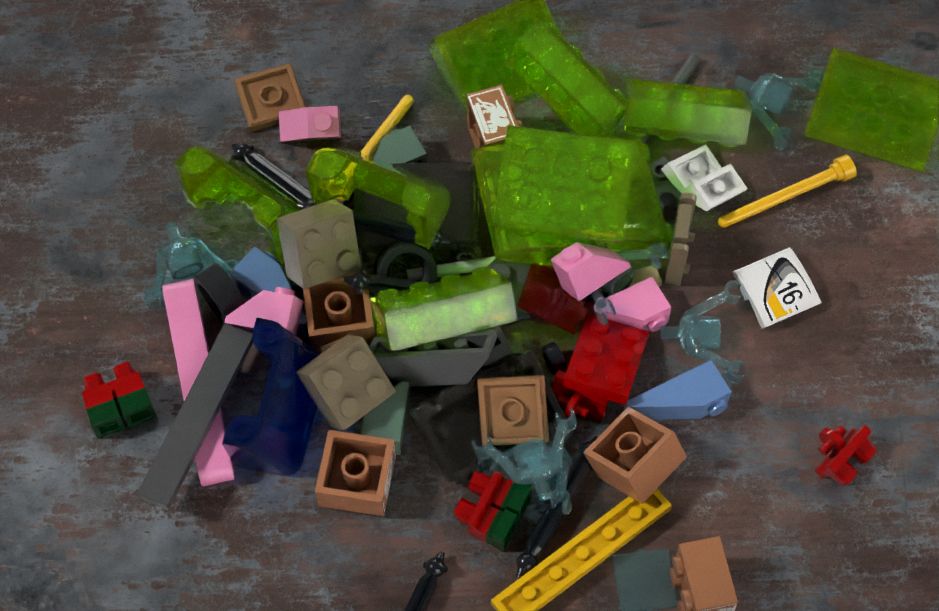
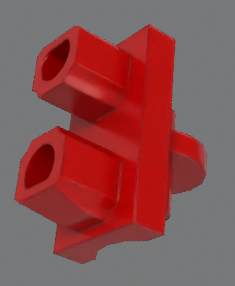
M558 370L554 376V384L549 397L565 407L563 417L571 420L575 413L584 418L588 417L601 423L605 418L610 401L562 387L566 372Z
M862 425L859 430L851 429L847 434L846 429L842 426H838L835 431L824 428L819 433V438L823 443L818 449L819 452L824 456L830 452L815 469V472L821 478L830 476L841 486L849 484L858 473L847 461L852 455L860 464L866 463L874 456L877 449L867 438L872 431L866 425Z

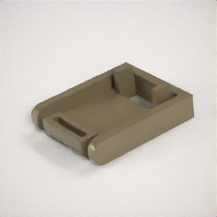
M682 193L680 196L672 231L665 284L680 286L683 274H689L690 264H686L689 251L687 242H694L695 233L689 232L697 199V196L692 193Z

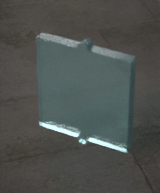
M639 548L637 552L612 555L620 611H653L678 607L676 592L670 579L669 569L671 568L668 548L643 551V549Z

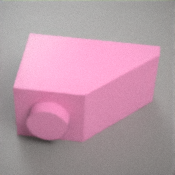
M322 106L279 111L280 142L341 139L340 108L338 106Z
M579 242L565 248L551 259L562 288L578 301L631 267L626 259L612 249Z
M653 277L596 302L595 316L645 331L651 330V332L662 329L669 322L671 312L669 302Z
M276 287L275 292L263 290L228 314L224 323L243 330L296 339L304 301L294 296L295 291L287 288Z

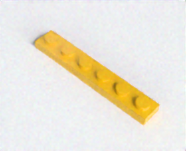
M658 488L643 504L628 496L491 599V605L496 611L540 610L668 513L672 508L671 503Z

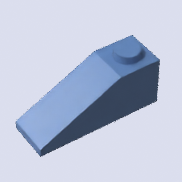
M255 246L230 272L231 280L237 286L240 293L249 299L263 290L275 292L276 287L292 290L279 265V260L268 251L263 253ZM302 311L297 333L307 339L309 337L307 319Z
M712 360L628 400L624 410L630 407L652 420L701 419L709 414L713 417L722 413L728 407L732 391Z

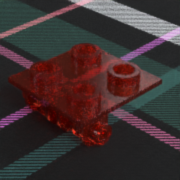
M535 261L531 262L517 304L518 308L573 335L576 334L579 321L584 319L588 311L584 307L587 296L580 301L576 300L562 288L555 271Z

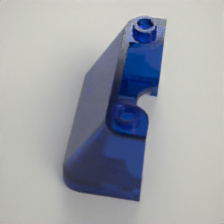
M256 318L252 340L254 346L263 353V359L269 360L272 363L258 416L239 415L234 417L226 427L222 445L235 467L279 476H291L296 474L302 467L317 411V405L296 374V371L321 353L278 322Z

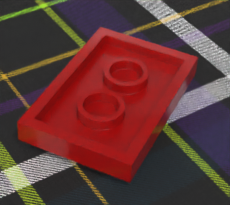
M587 314L565 373L562 387L626 406L649 331Z

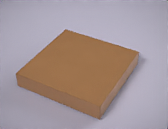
M291 63L233 79L250 133L279 125V111L306 108Z
M544 375L477 379L482 445L539 444L549 442Z

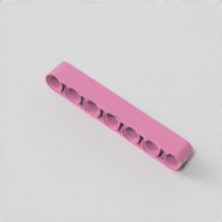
M194 278L162 285L184 401L210 352ZM221 408L195 458L202 487L235 480Z

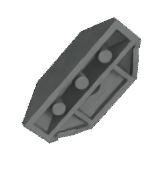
M478 322L416 325L395 331L386 337L384 335L374 337L369 348L384 373L399 383L402 381L409 382V387L467 384L490 357L497 333L496 330L489 329Z

